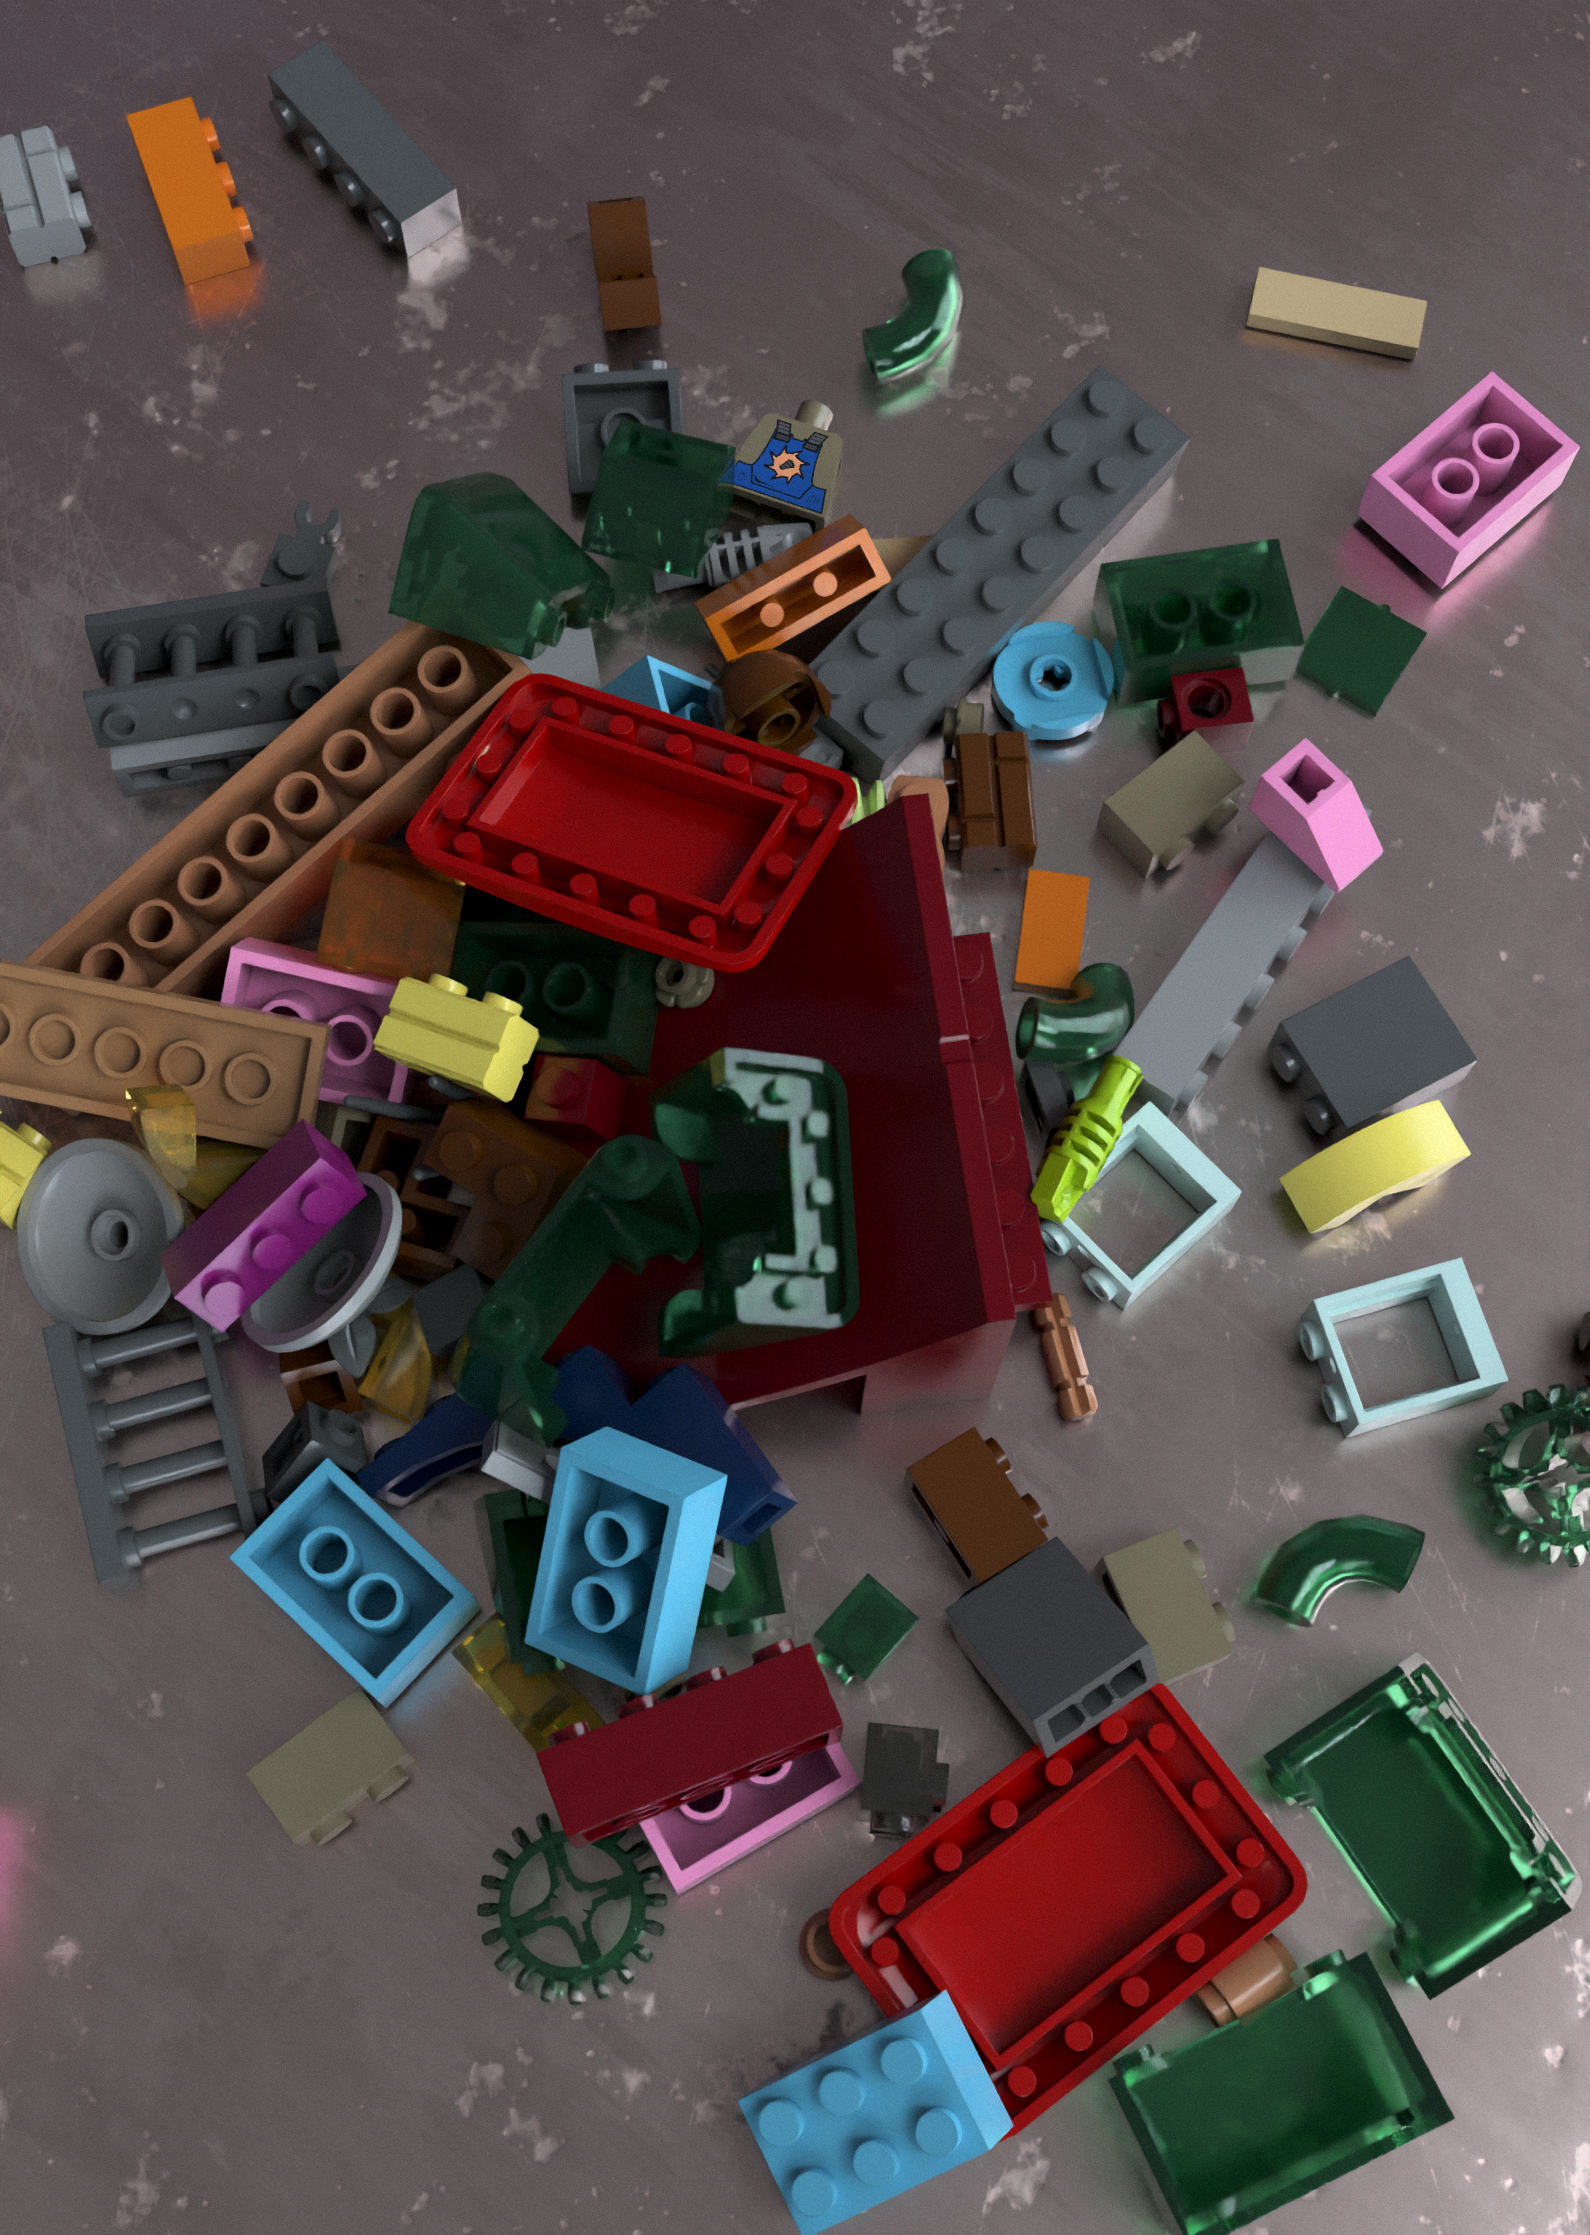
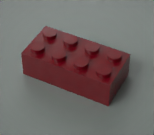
M791 1639L773 1643L754 1652L751 1655L754 1663L748 1668L727 1675L725 1667L718 1666L684 1681L686 1693L661 1703L656 1693L648 1694L618 1707L616 1712L619 1720L593 1730L588 1721H582L550 1734L547 1737L550 1747L537 1752L536 1756L569 1842L576 1849H579L840 1742L844 1724L811 1642L797 1648L794 1647Z

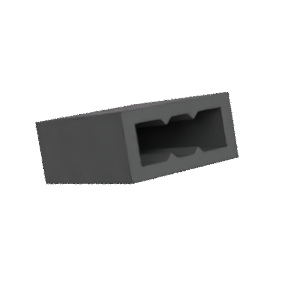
M1410 956L1281 1021L1269 1043L1271 1046V1060L1278 1074L1287 1082L1293 1081L1305 1100L1303 1108L1309 1123L1317 1133L1321 1135L1326 1133L1332 1144L1380 1120L1417 1106L1462 1082L1478 1060Z
M1057 1536L980 1587L975 1586L969 1589L957 1602L945 1609L960 1648L1046 1758L1161 1681L1149 1643Z

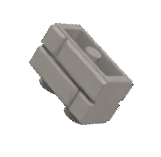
M47 126L21 131L17 137L13 134L0 136V209L9 241L19 265L24 267L49 262L51 257L54 256L61 259L84 253L86 245L81 228L92 226L82 192L71 193L69 183L79 181L69 146L58 148L52 130Z

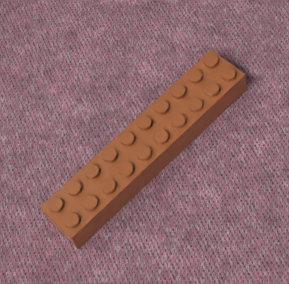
M448 586L22 962L208 999L224 985L231 947L247 936L272 942L411 819L443 778L448 759L466 747L507 689L515 681H519L526 675L533 674L532 670ZM59 1107L72 1117L81 1112Z

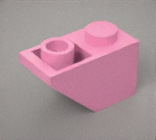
M1304 738L1261 775L1248 809L1336 894L1382 855V846L1352 781L1307 738Z

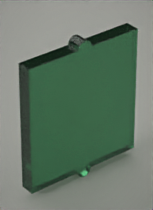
M1341 586L1292 661L1289 669L1327 689L1326 694L1328 697L1335 698L1339 696L1376 716L1424 641L1427 632L1391 613L1389 605L1381 604L1378 606Z

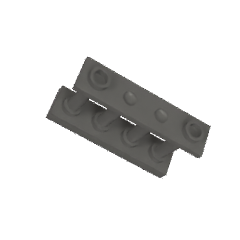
M327 577L85 615V630L100 679L110 677V687L83 691V700L99 749L300 717L340 682L333 651L318 654V644L339 641L338 625ZM293 648L294 658L257 663V654ZM232 658L233 667L196 673L197 663ZM171 668V677L135 683V673Z
M191 1311V1316L94 1343L91 1337L84 1339L68 1321L42 1328L99 1585L112 1594L140 1587L135 1567L144 1565V1557L243 1529L245 1540H247L274 1512L271 1500L266 1497L265 1487L256 1490L220 1342L230 1339L229 1327L222 1333ZM198 1341L206 1377L109 1405L105 1399L97 1400L93 1377L102 1375L101 1368ZM213 1403L221 1436L220 1440L126 1467H122L120 1462L112 1464L107 1440L116 1437V1430ZM228 1465L236 1503L137 1531L134 1525L126 1527L121 1503L130 1500V1493Z

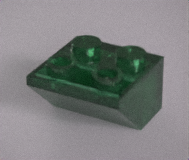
M621 419L601 456L582 536L581 550L697 579L733 505L736 447Z

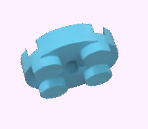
M1046 621L1028 625L1018 630L1009 639L1008 645L1001 651L1000 655L998 654L992 674L993 699L1001 715L1011 723L1013 732L1024 731L1028 735V740L1037 738L1043 740L1072 738L1097 726L1102 721L1114 685L1113 665L1103 645L1094 637H1091V641H1089L1083 635L1074 633L1075 626L1057 621ZM1053 670L1056 678H1066L1068 683L1062 685L1059 691H1049L1039 684L1043 680L1044 671Z

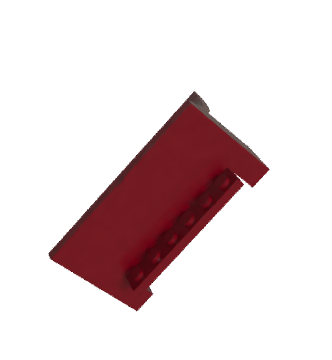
M929 793L901 796L875 813L842 829L834 846L766 955L756 966L745 971L728 973L713 970L715 977L713 990L707 1000L697 1007L684 1009L677 1005L666 1007L658 1001L654 994V987L657 983L652 975L654 967L662 955L586 930H579L526 945L478 954L482 998H484L486 992H491L518 1003L523 1007L520 1017L537 1028L539 1034L528 1064H524L522 1067L524 1073L512 1101L503 1102L504 1107L524 1118L537 1054L598 1060L628 1081L616 1145L559 1139L593 1161L540 1272L519 1281L524 1292L523 1307L530 1325L529 1328L519 1333V1339L525 1341L548 1377L552 1374V1368L560 1358L574 1350L582 1349L588 1344L615 1358L641 1396L646 1393L645 1388L652 1378L668 1368L677 1367L683 1362L709 1376L733 1411L793 1396L855 1378L860 1415L990 1398L1017 1321L1016 1312L1049 1308L1052 1305L1053 1296L1037 1204L1032 1202L1030 1197L1034 1186L990 932L960 936L952 935ZM683 971L678 973L676 977L677 982L682 979Z

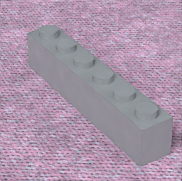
M1363 806L1368 818H1370L1373 811ZM1271 830L1267 832L1113 1053L1115 1056H1121L1134 1062L1141 1069L1140 1074L1144 1076L1131 1098L1143 1106L1151 1101L1167 1118L1178 1102L1187 1108L1190 1107L1209 1077L1200 1070L1210 1055L1214 1054L1220 1059L1225 1056L1242 1029L1241 1026L1234 1023L1236 1017L1245 1005L1254 1011L1257 1009L1275 981L1274 978L1267 974L1277 958L1286 963L1289 962L1308 932L1299 927L1308 912L1312 911L1320 916L1335 894Z

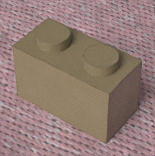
M1194 730L1103 802L1097 829L1146 879L1162 865L1167 870H1170L1182 862L1194 848L1192 841L1207 829L1212 834H1216L1227 826L1239 812V807L1236 803L1245 781Z
M1177 1526L1101 1557L1095 1566V1570L1104 1591L1149 1643L1161 1680L1158 1684L1163 1683L1167 1686L1220 1664L1233 1654L1229 1642L1235 1640V1633L1230 1618L1220 1602L1211 1604L1200 1580L1207 1576L1202 1556L1191 1539L1183 1542Z
M359 1686L247 1770L245 1775L291 1841L304 1846L313 1840L316 1846H321L338 1835L351 1823L352 1820L347 1812L368 1796L376 1803L398 1789L408 1779V1775L403 1769L413 1763L415 1758L370 1695Z

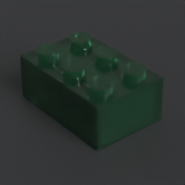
M1278 538L1102 563L1100 565L1093 604L1102 644L1113 665V692L1116 705L1165 698L1170 678L1174 675L1243 667L1247 686L1291 680L1305 647V641Z
M460 921L450 979L468 988L465 997L482 1002L485 993L491 992L510 999L523 1007L520 1017L538 1029L539 1038L528 1064H524L522 1070H534L537 1054L598 1060L618 1075L648 1076L660 1004L656 998L657 983L655 971L662 955L639 949L569 924Z

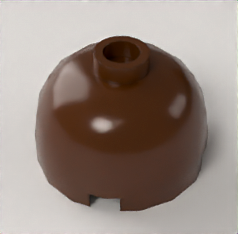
M773 649L750 652L725 664L713 681L704 703L706 726L799 756L818 737L812 727L818 720L820 713L828 720L831 712V694L813 671L798 657Z

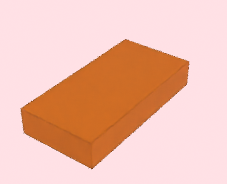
M1029 868L1012 990L1067 998L1075 997L1090 877Z

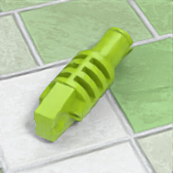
M1115 1055L1107 1057L1098 1078L1086 1098L1078 1099L1077 1102L1072 1103L1066 1113V1117L1058 1128V1132L1055 1133L1050 1146L1043 1154L1035 1172L1037 1181L1030 1194L1031 1200L1037 1204L1038 1214L1042 1218L1060 1223L1064 1222L1083 1192L1088 1193L1099 1176L1098 1173L1103 1169L1107 1161L1106 1158L1109 1157L1115 1147L1114 1143L1120 1138L1123 1132L1121 1115L1144 1077L1143 1074H1140L1141 1069L1127 1058Z

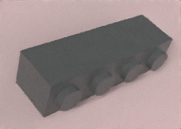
M323 40L267 74L273 95V100L269 102V106L280 127L287 133L293 130L301 138L305 152L318 169L326 167L333 174L342 196L351 206L354 207L359 204L365 210L372 228L385 244L392 241L408 259L462 224L457 188Z

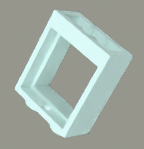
M1151 1101L1123 1124V1132L1118 1141L1114 1143L1115 1147L1109 1157L1106 1158L1107 1161L1103 1169L1098 1173L1099 1176L1094 1185L1132 1150L1136 1149L1199 1213L1130 1277L1068 1216L1063 1223L1042 1218L1039 1215L1042 1238L1046 1246L1059 1256L1067 1253L1084 1270L1081 1276L1088 1288L1104 1302H1109L1112 1299L1122 1310L1127 1308L1232 1210L1242 1192Z
M1462 1257L1314 1299L1301 1316L1303 1323L1299 1324L1298 1331L1303 1350L1310 1361H1318L1326 1383L1321 1385V1398L1325 1411L1333 1423L1340 1422L1345 1438L1491 1396L1509 1381ZM1428 1297L1459 1382L1364 1409L1333 1324Z

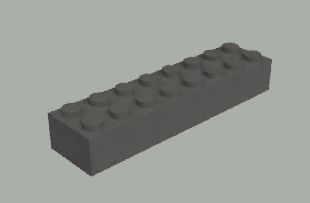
M1099 364L893 577L892 581L808 665L831 694V712L828 720L820 713L814 726L825 733L844 751L842 762L871 786L874 780H882L883 782L945 717L946 708L954 707L960 698L995 664L998 654L1000 655L1001 651L1008 645L1009 639L1018 630L1031 625L1175 473L1190 437Z

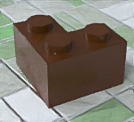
M486 1095L449 1104L422 1163L477 1196L450 1254L503 1287L538 1274L593 1160Z
M378 1115L356 1172L372 1173L382 1178L396 1191L400 1199L402 1235L398 1253L390 1270L434 1282L465 1264V1262L450 1253L472 1207L441 1199L448 1180L444 1175L420 1181L412 1177V1171L415 1168L426 1165L422 1162L436 1134L435 1130Z

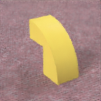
M1438 1099L1406 1109L1361 1129L1312 1156L1284 1174L1279 1180L1309 1233L1312 1234L1339 1227L1385 1195L1425 1186L1471 1155Z

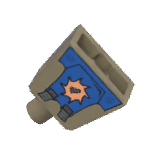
M805 400L801 403L795 419L773 412L764 414L721 475L718 482L719 514L756 527L775 524L809 523L812 534L830 525L842 470L844 440L838 434L828 431L833 419L832 411L818 401Z

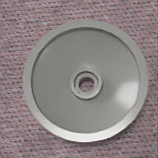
M113 1138L77 1140L59 1148L47 1157L33 1174L23 1194L16 1230L19 1262L26 1283L33 1296L42 1308L59 1323L68 1321L77 1332L84 1334L108 1335L121 1333L145 1323L162 1308L170 1297L172 1291L159 1256L185 1232V1221L175 1187L163 1168L149 1154L131 1143ZM126 1229H128V1240L126 1238Z
M357 1172L367 1195L240 1316L244 1331L254 1342L266 1350L277 1353L291 1352L314 1346L342 1330L373 1301L383 1286L395 1261L402 1235L400 1199L396 1191L382 1178L372 1173Z

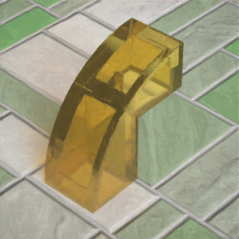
M180 1084L126 1088L130 1119L144 1149L170 1185L183 1197L204 1210L210 1208L268 1152L265 1148L230 1141L196 1145L195 1104Z
M390 1270L388 1276L399 1278ZM411 1296L407 1302L394 1311L371 1314L370 1319L373 1325L388 1331L358 1393L368 1408L414 1427L424 1419V1413L427 1408L437 1400L439 1365L437 1356L431 1355Z
M503 1606L451 1651L452 1655L536 1752L550 1747L547 1738L550 1734L572 1724L588 1721L593 1730L607 1724L545 1652L524 1643L526 1631Z

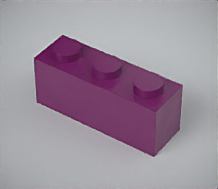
M302 1118L159 1256L173 1297L223 1333L367 1195L349 1156Z

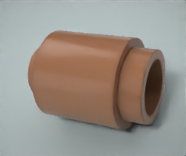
M1270 1933L1195 1991L1192 1997L1207 2019L1221 2034H1225L1234 2026L1243 2030L1295 1990L1290 1974L1297 1969V1965L1281 1941L1274 1934Z

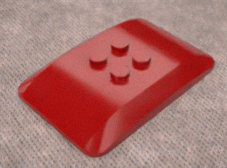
M537 673L526 675L519 681H515L507 689L411 820L406 830V842L414 859L424 865L521 907L655 954L717 971L734 973L756 966L766 955L837 841L840 831L845 828L854 814L858 804L856 783L848 774L838 769L555 675ZM487 745L491 746L486 754L480 756ZM476 762V767L469 776L471 767Z
M1157 1683L1048 1758L1035 1744L843 1891L832 1904L828 1916L829 1933L834 1944L887 2018L945 1989L947 1990L1014 2125L998 2141L1003 2142L1017 2135L1292 1915L1304 1902L1308 1883L1307 1873L1299 1858L1170 1690L1163 1683Z

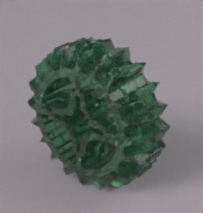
M1557 1383L1548 1387L1546 1399L1537 1389L1523 1392L1522 1404L1524 1409L1514 1402L1505 1403L1500 1408V1411L1507 1425L1495 1421L1486 1424L1484 1433L1497 1447L1482 1446L1476 1449L1474 1456L1479 1461L1491 1465V1471L1476 1474L1473 1483L1480 1487L1492 1486L1494 1496L1483 1500L1480 1503V1509L1484 1512H1491L1500 1508L1505 1517L1497 1522L1494 1528L1495 1533H1498L1500 1536L1515 1528L1521 1532L1516 1540V1551L1524 1554L1530 1551L1537 1542H1540L1539 1556L1542 1563L1549 1565L1555 1562L1562 1550L1568 1566L1578 1567L1584 1564L1586 1551L1590 1555V1527L1584 1528L1583 1512L1589 1510L1590 1476L1579 1480L1566 1489L1564 1487L1567 1480L1559 1483L1556 1476L1539 1475L1554 1470L1556 1467L1565 1464L1566 1461H1568L1566 1469L1574 1467L1577 1474L1590 1473V1454L1583 1447L1580 1432L1573 1431V1424H1576L1590 1432V1387L1585 1385L1577 1387L1570 1401L1564 1384ZM1548 1421L1550 1437L1543 1439L1544 1454L1541 1461L1530 1466L1518 1467L1519 1456L1524 1442L1535 1428ZM1523 1490L1535 1491L1544 1496L1549 1503L1552 1519H1559L1560 1525L1538 1513L1527 1500Z
M542 1813L536 1817L537 1827L542 1835L541 1838L532 1842L529 1835L521 1827H517L511 1833L514 1841L523 1849L517 1858L514 1859L508 1852L497 1848L492 1855L493 1859L501 1866L508 1868L504 1880L493 1875H483L481 1886L490 1891L500 1892L499 1903L486 1902L477 1906V1914L482 1918L488 1919L499 1917L501 1927L488 1930L481 1938L485 1946H495L506 1941L510 1947L494 1963L499 1971L504 1972L510 1969L519 1960L525 1965L515 1981V1987L519 1990L526 1991L533 1984L536 1976L541 1975L545 1977L540 1995L542 2001L553 2002L557 1995L559 1982L568 1983L567 1996L571 2005H581L584 1996L582 1982L592 1980L595 1994L599 1999L604 2000L610 1997V1987L605 1979V1974L614 1970L620 1981L625 1985H630L634 1982L635 1976L623 1963L628 1955L632 1953L640 1961L647 1964L654 1957V1954L647 1947L637 1942L642 1931L656 1937L664 1935L665 1926L658 1921L646 1919L647 1909L667 1907L668 1897L661 1893L646 1894L644 1885L661 1879L663 1872L659 1865L650 1866L641 1871L637 1869L635 1864L646 1857L650 1847L646 1841L642 1840L635 1843L625 1852L620 1846L628 1837L630 1828L610 1835L608 1838L606 1837L584 1846L610 1857L619 1865L624 1874L609 1880L603 1879L591 1883L581 1881L574 1873L564 1849L574 1846L566 1838L564 1830L554 1832L551 1819L546 1813ZM545 1857L551 1883L549 1894L543 1902L528 1909L529 1912L517 1916L516 1905L521 1884L530 1869ZM562 1871L567 1883L580 1896L589 1894L596 1896L607 1891L605 1895L591 1900V1910L582 1909L588 1914V1917L581 1922L586 1936L584 1942L579 1928L566 1916L555 1917L552 1915L539 1920L541 1917L555 1912L556 1901L563 1902L558 1897L565 1890L560 1876ZM631 1895V1910L627 1927L618 1943L602 1957L595 1931L597 1917L603 1909L617 1903L616 1900ZM550 1929L564 1930L571 1938L574 1948L577 1949L582 1966L562 1967L549 1964L529 1948L523 1937Z

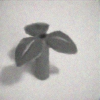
M387 1276L383 1286L369 1306L342 1330L328 1338V1344L333 1357L353 1377L360 1378L364 1371L368 1375L377 1376L387 1370L389 1360L370 1317L372 1313L394 1311L407 1302L414 1293L412 1284L400 1278Z

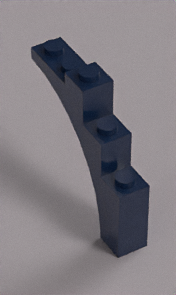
M497 1327L472 1338L463 1347L461 1356L444 1369L457 1388V1391L432 1403L425 1411L423 1420L404 1436L395 1438L379 1448L374 1455V1461L356 1475L370 1497L403 1507L442 1479L480 1463L482 1460L483 1439L495 1419L498 1421L502 1420L555 1448H561L608 1426L728 1475L716 1533L718 1536L746 1547L798 1504V1501L709 1376L682 1362L677 1367L668 1368L652 1378L645 1388L646 1393L641 1396L615 1358L587 1344L582 1349L574 1350L560 1358L553 1366L552 1374L548 1377L525 1341Z

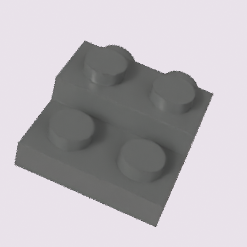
M644 360L633 363L632 370L609 372V366L606 364L588 363L575 366L574 374H561L570 497L687 491L679 368H667V362L662 360Z

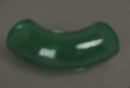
M932 249L919 253L910 259L903 267L901 274L907 295L905 308L894 319L862 330L864 354L871 379L876 387L895 382L928 367L952 342L964 309V298L959 267L955 256L950 251Z
M1096 963L1085 967L1073 978L1069 990L1071 1000H1048L1030 996L1021 1009L1016 1028L1015 1047L1018 1058L1038 1063L1076 1065L1111 1053L1127 1035L1134 1022L1135 994L1128 973L1122 967L1113 963Z
M1365 1514L1316 1521L1279 1546L1257 1579L1250 1596V1602L1261 1611L1277 1619L1308 1628L1313 1627L1318 1611L1329 1593L1345 1583L1365 1581L1400 1593L1407 1584L1418 1561L1425 1539V1532L1407 1524Z

